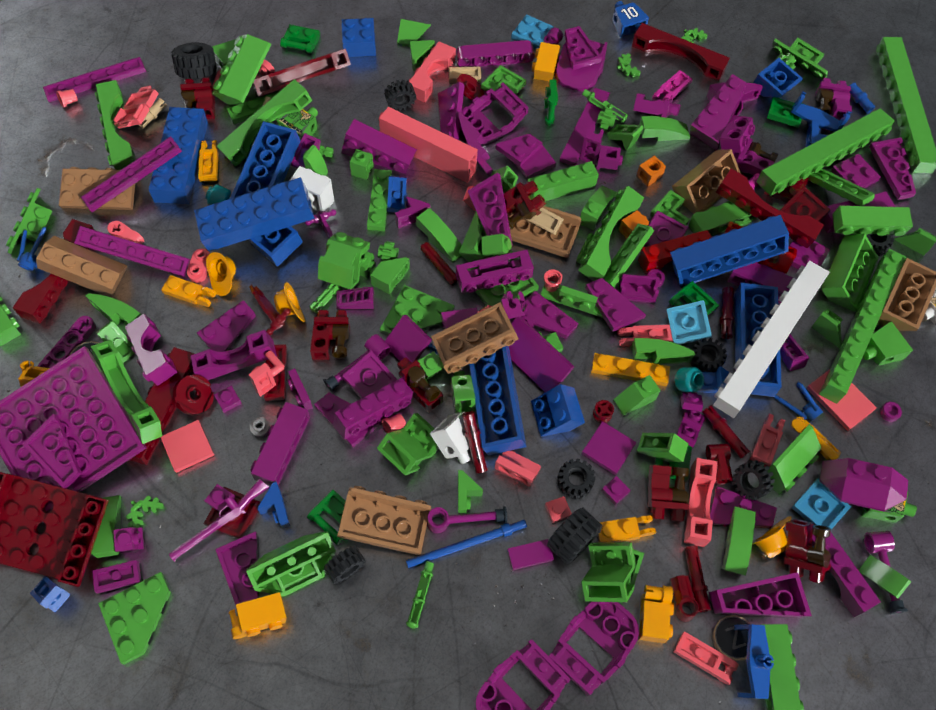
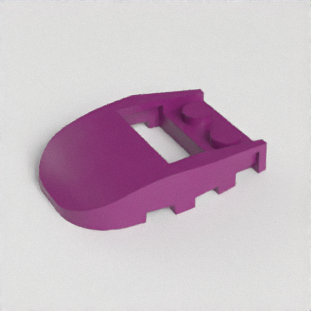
M590 40L602 56L601 62L576 70H572L565 42L554 74L557 83L576 91L590 90L594 87L599 75L603 72L608 42L602 44Z
M504 83L500 84L501 88L495 91L490 89L482 97L474 98L472 100L473 103L469 107L462 109L463 115L484 138L485 142L483 144H489L511 132L528 113V106ZM494 100L513 117L512 121L500 130L481 112Z
M591 602L570 621V624L558 640L549 657L589 696L625 663V659L638 640V623L635 617L618 602ZM579 628L613 658L601 674L567 643Z
M531 639L525 647L515 651L493 670L489 679L485 681L478 692L476 710H532L502 679L518 661L551 693L537 710H550L559 698L565 685L571 679Z

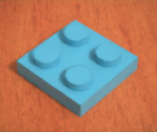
M704 300L667 309L673 343L680 345L702 340L703 338H712Z

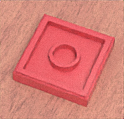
M199 420L160 437L176 473L214 456Z

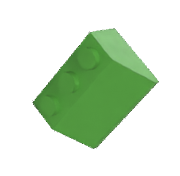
M810 424L769 467L768 473L773 472V476L770 478L775 481L771 485L774 486L773 490L778 494L784 489L788 492L795 484L793 479L796 476L800 478L808 470L805 466L808 463L812 465L819 458L817 453L821 449V445Z

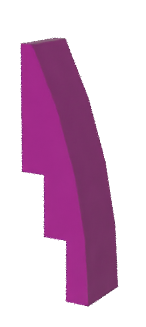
M460 111L458 115L468 145L478 149L477 161L487 175L491 177L493 169L486 162L490 156L481 146L485 140Z

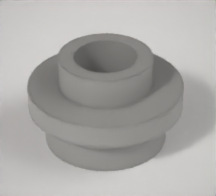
M257 417L251 421L249 428L254 436L262 437L269 432L270 424L266 418ZM258 424H263L261 428H256Z

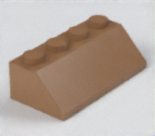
M732 149L716 150L672 186L673 191L685 199L682 205L693 214L706 211L721 198L716 193V190L731 168L740 173Z
M53 236L45 242L36 258L37 268L111 298L127 269L125 264L57 236Z
M906 258L877 324L884 327L892 321L899 331H917L936 289V271Z

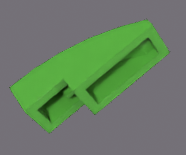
M659 116L641 117L639 125H643L642 138L656 137L657 141L690 139L687 124L681 121Z
M428 208L416 217V226L428 236V241L452 263L461 257L459 254L462 246L461 243L434 211Z
M88 293L85 295L96 310L109 321H113L117 326L121 322L127 326L142 315L133 307L117 299L99 294Z
M634 338L631 345L633 360L652 359L654 364L660 365L690 363L695 355L694 351L689 348L660 339Z
M120 495L103 497V499L109 500L91 552L96 558L119 555V552H115L113 530L121 529Z
M734 506L725 543L726 551L722 569L746 576L752 549L756 512Z

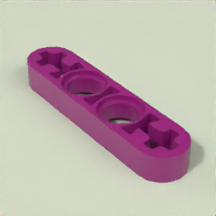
M89 316L78 318L37 367L51 368L70 356L71 351L76 346L86 342L95 331L96 324ZM71 337H78V340L75 343H68ZM65 351V355L62 358H56L58 352Z

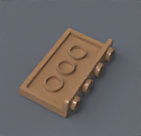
M78 167L63 169L59 206L61 208L89 209L81 197L120 170L113 168L98 170L93 167L87 169H80ZM135 184L98 209L133 210Z
M543 206L542 208L564 219L556 235L524 218L514 223L515 227L510 230L512 241L569 258L582 219L575 214ZM517 210L511 212V216L514 215L517 212Z
M501 302L431 336L443 363L442 365L448 374L457 372L461 367L473 364L486 355H492L498 349L510 346L519 339Z
M361 486L350 487L337 537L420 555L431 506L422 500H415L413 502L400 495L392 497L387 496L383 491L370 492Z

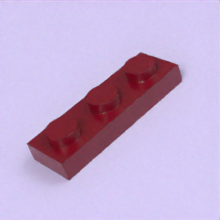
M286 344L274 345L277 357L284 364L285 368L274 376L276 386L264 394L265 401L285 400ZM269 359L266 360V364L272 369L274 365Z

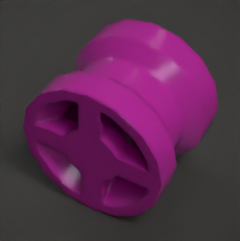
M555 27L551 28L544 37V42L559 45V42L563 39L562 31Z

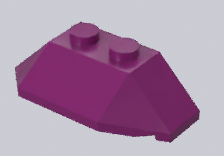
M852 458L822 462L819 481L840 502L884 512L907 499L908 480L892 467Z

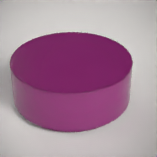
M651 269L646 275L660 277L658 287L663 284L665 279L664 273L658 269Z
M889 401L881 406L880 415L884 420L894 422L901 417L902 410L897 403Z

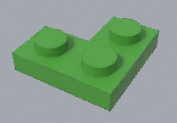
M500 65L481 84V89L484 91L493 89L495 91L501 88V83H504L511 91L518 94L526 85L527 80Z
M672 190L665 195L650 213V216L654 217L655 213L659 211L684 225H687L690 221L689 218L677 211L685 199Z

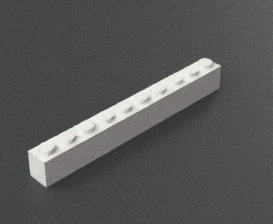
M810 260L806 266L802 265L796 273L799 277L791 280L787 286L790 289L789 292H783L779 298L781 304H775L770 312L773 316L771 319L768 317L761 325L764 328L763 331H757L752 339L755 343L753 346H747L743 352L745 358L743 360L739 358L733 367L736 370L735 373H729L724 380V383L727 384L725 388L720 387L714 395L717 400L713 406L735 418L830 273L829 271Z

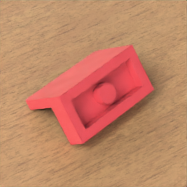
M513 451L503 452L501 456L499 455L494 469L531 487L541 466Z

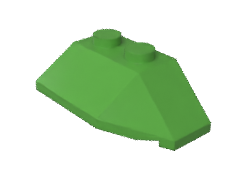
M327 531L304 535L266 553L246 569V573L255 591H262L268 594L280 592L281 597H284L323 578L326 573L324 566L328 564L329 560H332L336 550Z

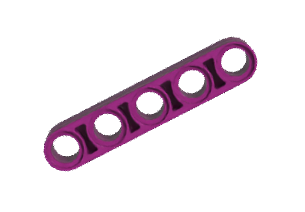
M529 40L463 45L456 49L459 67L528 63L535 59L533 44Z

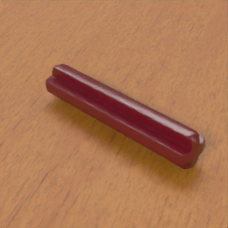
M428 242L420 246L421 251L446 280L452 285L456 283V273Z

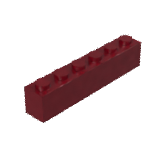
M173 347L171 353H168L167 356L172 359L177 373L158 386L154 383L149 388L145 400L160 420L162 435L177 407L172 402L175 384L181 378L194 374L191 355L195 353ZM161 438L145 443L147 448L130 460L147 465Z

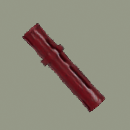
M728 287L722 289V316L720 317V337L722 339H725L726 333L727 339L733 337L735 290L730 287L729 293Z
M712 405L702 411L713 425L712 428L720 433L740 459L751 452L728 426L727 420L722 418Z
M474 411L465 412L462 414L466 430L464 435L468 439L475 473H483L488 468L479 436L481 432L477 428ZM470 425L472 426L474 439H473V436H472V432H471ZM475 446L477 447L479 459L477 457Z
M688 546L684 548L691 578L692 592L699 605L698 613L711 611L707 595L708 586L705 585L698 547Z

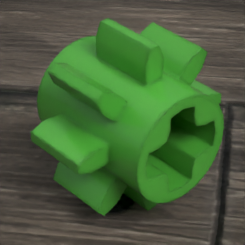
M781 53L776 58H780L792 69L796 67L794 65L796 59L790 53L786 55Z
M606 108L605 112L600 111L597 123L601 124L600 128L608 130L609 127L614 126L617 115L613 114L614 110Z
M386 241L384 245L380 244L378 258H381L382 261L397 259L399 248L394 247V242Z

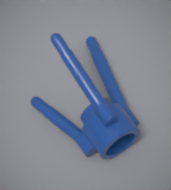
M46 227L42 228L31 252H26L25 254L27 230L23 231L20 251L17 257V261H19L18 266L29 271H33L34 268L37 269V256L34 254L44 236Z
M797 382V386L809 402L802 408L804 412L777 395L773 397L805 420L808 418L810 421H813L823 413V410L815 403L809 392L800 382Z

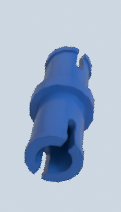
M855 82L849 85L851 86L850 94L854 97L855 103H859L866 114L873 111L875 105L868 99L867 93L863 92Z

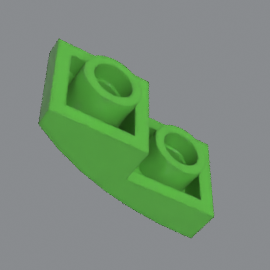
M312 145L303 155L305 168L326 176L328 173L326 163L316 146Z
M872 555L859 568L862 576L871 580L897 599L911 583L909 579Z

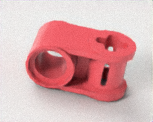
M112 221L107 227L108 232L112 236L139 244L145 242L138 232L130 229L120 221Z

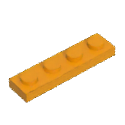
M594 353L591 373L638 381L650 375L657 385L667 387L670 366Z

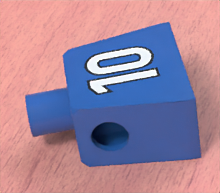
M618 1L615 4L612 20L621 38L636 33L641 23L648 24L649 17L635 3L632 2L624 5L622 1Z

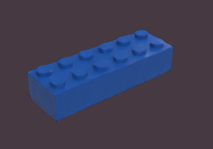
M169 107L160 143L172 137L182 152L153 171L149 192L154 203L190 204L199 165L201 141L205 139L208 126L204 109Z
M263 121L230 199L284 182L300 144V138L296 130Z
M301 177L194 210L201 242L209 252L315 219L308 191Z
M781 215L771 216L763 221L750 223L746 227L733 229L728 233L715 235L708 240L698 241L690 246L678 248L670 253L679 285L684 287L692 281L696 283L786 253L789 250V232Z
M740 283L734 294L735 364L739 358L742 360L745 358L743 352L748 345L753 346L755 342L752 339L757 331H763L764 328L761 325L767 317L771 319L773 316L770 314L775 304L779 305L778 287ZM780 349L751 392L752 395L774 397L782 388Z
M504 346L494 354L486 355L477 362L469 364L475 393L478 424L481 432V443L487 455L527 447L509 346Z

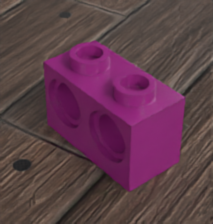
M737 115L731 117L720 137L721 150L732 149L734 153H742L744 147L748 145L750 136L755 132L753 117Z

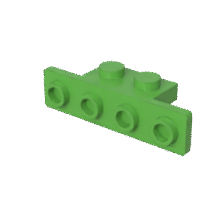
M776 38L773 40L772 47L775 52L783 53L784 55L790 53L802 69H808L817 78H827L828 71L818 65L824 57V53L800 38H797L790 47Z
M37 188L35 193H30L27 202L30 204L28 207L24 206L20 214L23 219L21 222L17 221L13 229L16 234L14 237L10 236L6 246L9 247L7 253H12L19 236H23L24 230H27V239L36 242L42 228L46 227L52 210L35 203L41 189Z
M544 284L541 292L544 298L603 318L596 307L598 297L563 285H559L556 291L549 292L545 289Z

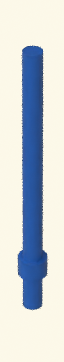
M524 519L512 524L506 523L500 525L498 529L407 559V567L411 568L426 561L443 557L500 536H510L512 532L526 528V521Z

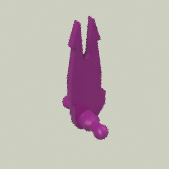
M331 209L328 212L318 211L314 215L315 219L306 221L305 224L309 226L312 223L317 224L320 222L329 239L333 236V233L326 220L330 216L336 215L335 209Z

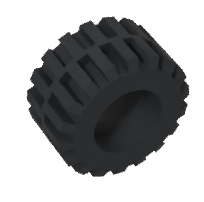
M199 42L185 43L171 51L174 70L179 77L199 79L216 72L215 54L211 45Z
M582 507L573 512L550 537L547 546L565 564H569L597 537L602 529V524Z

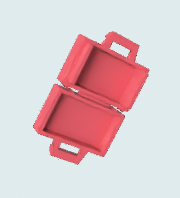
M151 86L141 87L137 93H132L125 103L124 109L120 108L114 117V125L120 129L142 124L150 110L149 108L152 107L159 93L152 89Z

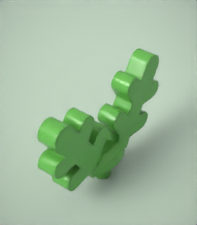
M698 28L689 31L685 29L682 39L694 43L692 40L696 39V37L701 41L706 39L708 35L703 30L698 32Z
M622 54L617 59L619 64L616 68L624 72L626 76H629V74L633 78L640 76L641 71L637 70V67L631 68V65H628L632 60L630 58L631 54Z
M146 496L143 501L140 500L137 503L133 500L131 502L133 505L130 509L131 512L126 515L127 520L132 519L128 523V527L140 528V525H144L143 520L138 519V517H143V513L137 511L140 507L143 508L145 513L149 511L148 508H151V511L156 513L157 509L164 508V504L160 503L157 497L151 501L150 496Z

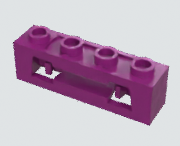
M522 250L456 265V278L461 293H472L479 289H490L501 284L507 285L514 281L528 280L533 276L534 266L528 250ZM520 257V258L517 259V260H513V261H509V262H508L509 259H514V258ZM478 266H479V268H477V269L467 270V269H469V268H474V267H478Z

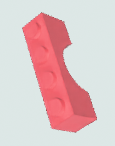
M438 42L435 47H432L428 57L424 58L420 68H417L414 76L408 80L413 85L417 100L424 103L433 92V80L429 76L436 71H448V67H451L456 60V48L442 42Z
M696 458L691 465L688 492L689 510H687L684 535L685 544L705 547L711 541L713 520L710 518V500L716 482L717 461Z

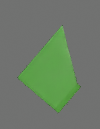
M401 19L397 44L410 47V41H417L431 24Z
M919 228L917 231L895 237L894 240L925 256L936 243V236Z
M826 309L812 325V328L840 349L842 344L841 322L843 319L830 309Z

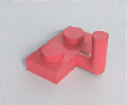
M268 351L265 355L274 365L272 369L264 363L261 366L255 367L248 374L256 393L260 397L276 386L274 376L285 368L284 364L272 351Z

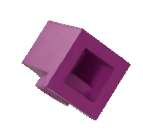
M601 145L596 169L617 170L618 165L621 166L623 161V155H620L621 148Z
M143 527L113 530L115 552L144 549Z

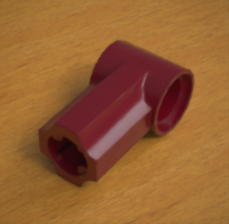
M729 444L707 445L705 450L706 459L717 461L715 483L721 485L732 482L733 476L729 462L731 450Z
M679 575L670 578L669 581L673 588V597L676 605L675 614L680 621L689 622L699 611V605L694 599L689 576ZM682 606H688L692 614L685 613Z

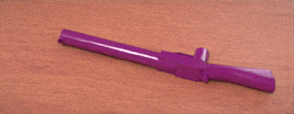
M258 479L238 504L232 495L227 496L224 499L227 505L219 511V516L226 507L229 506L230 510L170 552V558L176 562L175 559L213 532L238 517L241 513H246L244 508L250 501L270 487L261 479Z

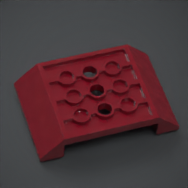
M0 472V564L58 579V582L80 587L109 500ZM52 501L53 509L47 513L45 505L47 502ZM44 522L46 530L40 534L38 532V525ZM34 543H37L39 550L33 555L30 552V548Z

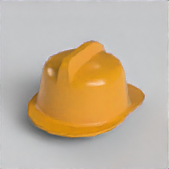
M212 252L206 259L211 286L217 295L226 296L232 288V279L236 273V266L231 258L223 256L219 252Z
M285 282L284 288L274 296L276 310L282 314L285 308H289L291 311L289 315L296 314L302 322H305V316L299 306L295 291L288 282Z
M788 516L776 523L761 537L755 539L752 545L756 544L768 558H773L786 549L788 540L784 527L786 522L790 521L792 517Z

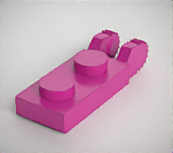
M679 70L660 86V89L654 93L652 99L656 101L662 94L665 95L663 100L673 99L690 85L693 79Z

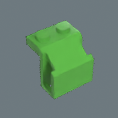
M336 232L327 241L325 256H320L318 279L351 290L359 282L361 256L369 250L370 242L364 241L359 237L348 236L343 232Z
M414 413L403 429L387 433L377 449L404 475H408L420 469L418 464L422 460L432 457L439 447L430 435L435 428L418 413Z
M591 542L588 547L592 567L581 581L585 601L628 602L635 584H630L631 574L635 569L632 542Z

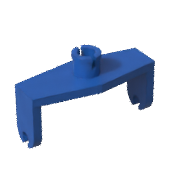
M804 91L795 101L791 113L807 121L808 126L812 120L819 121V127L834 132L842 129L851 116V112L847 111L838 120L821 109L801 104L806 95Z
M734 625V630H748L746 662L751 693L737 692V697L769 699L770 669L774 666V663H771L774 659L769 654L765 625Z

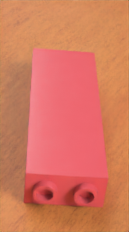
M387 107L379 115V131L417 149L415 158L466 183L475 174L478 149L390 107Z

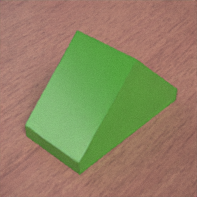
M434 40L410 41L413 71L420 68L424 58L428 57L432 47H435Z

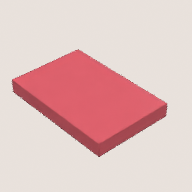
M829 369L808 385L806 389L849 431L876 410L877 407L853 383H851L847 394L837 404L819 395L830 371Z

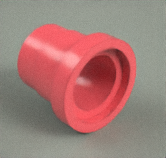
M73 89L56 91L58 100L63 108L67 107L68 104L78 101Z
M551 269L544 274L545 289L547 291H556L562 283L563 277L559 271Z
M400 413L390 418H384L381 421L386 433L400 430L406 425V421Z

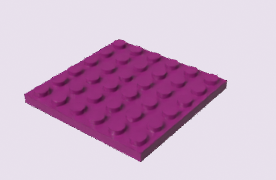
M85 346L0 400V455L12 475L61 487L22 445L52 414L58 415L82 472L67 489L78 492L83 491L147 448L140 441L120 401L91 352ZM52 501L47 502L45 505V511L49 513L53 509Z

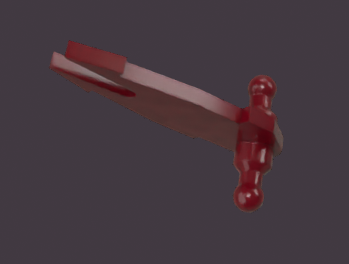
M251 284L249 286L251 293L272 321L271 327L266 330L271 336L275 330L285 325L286 317L291 311L289 308H285L282 314H279L265 297L264 293L257 286L254 288Z

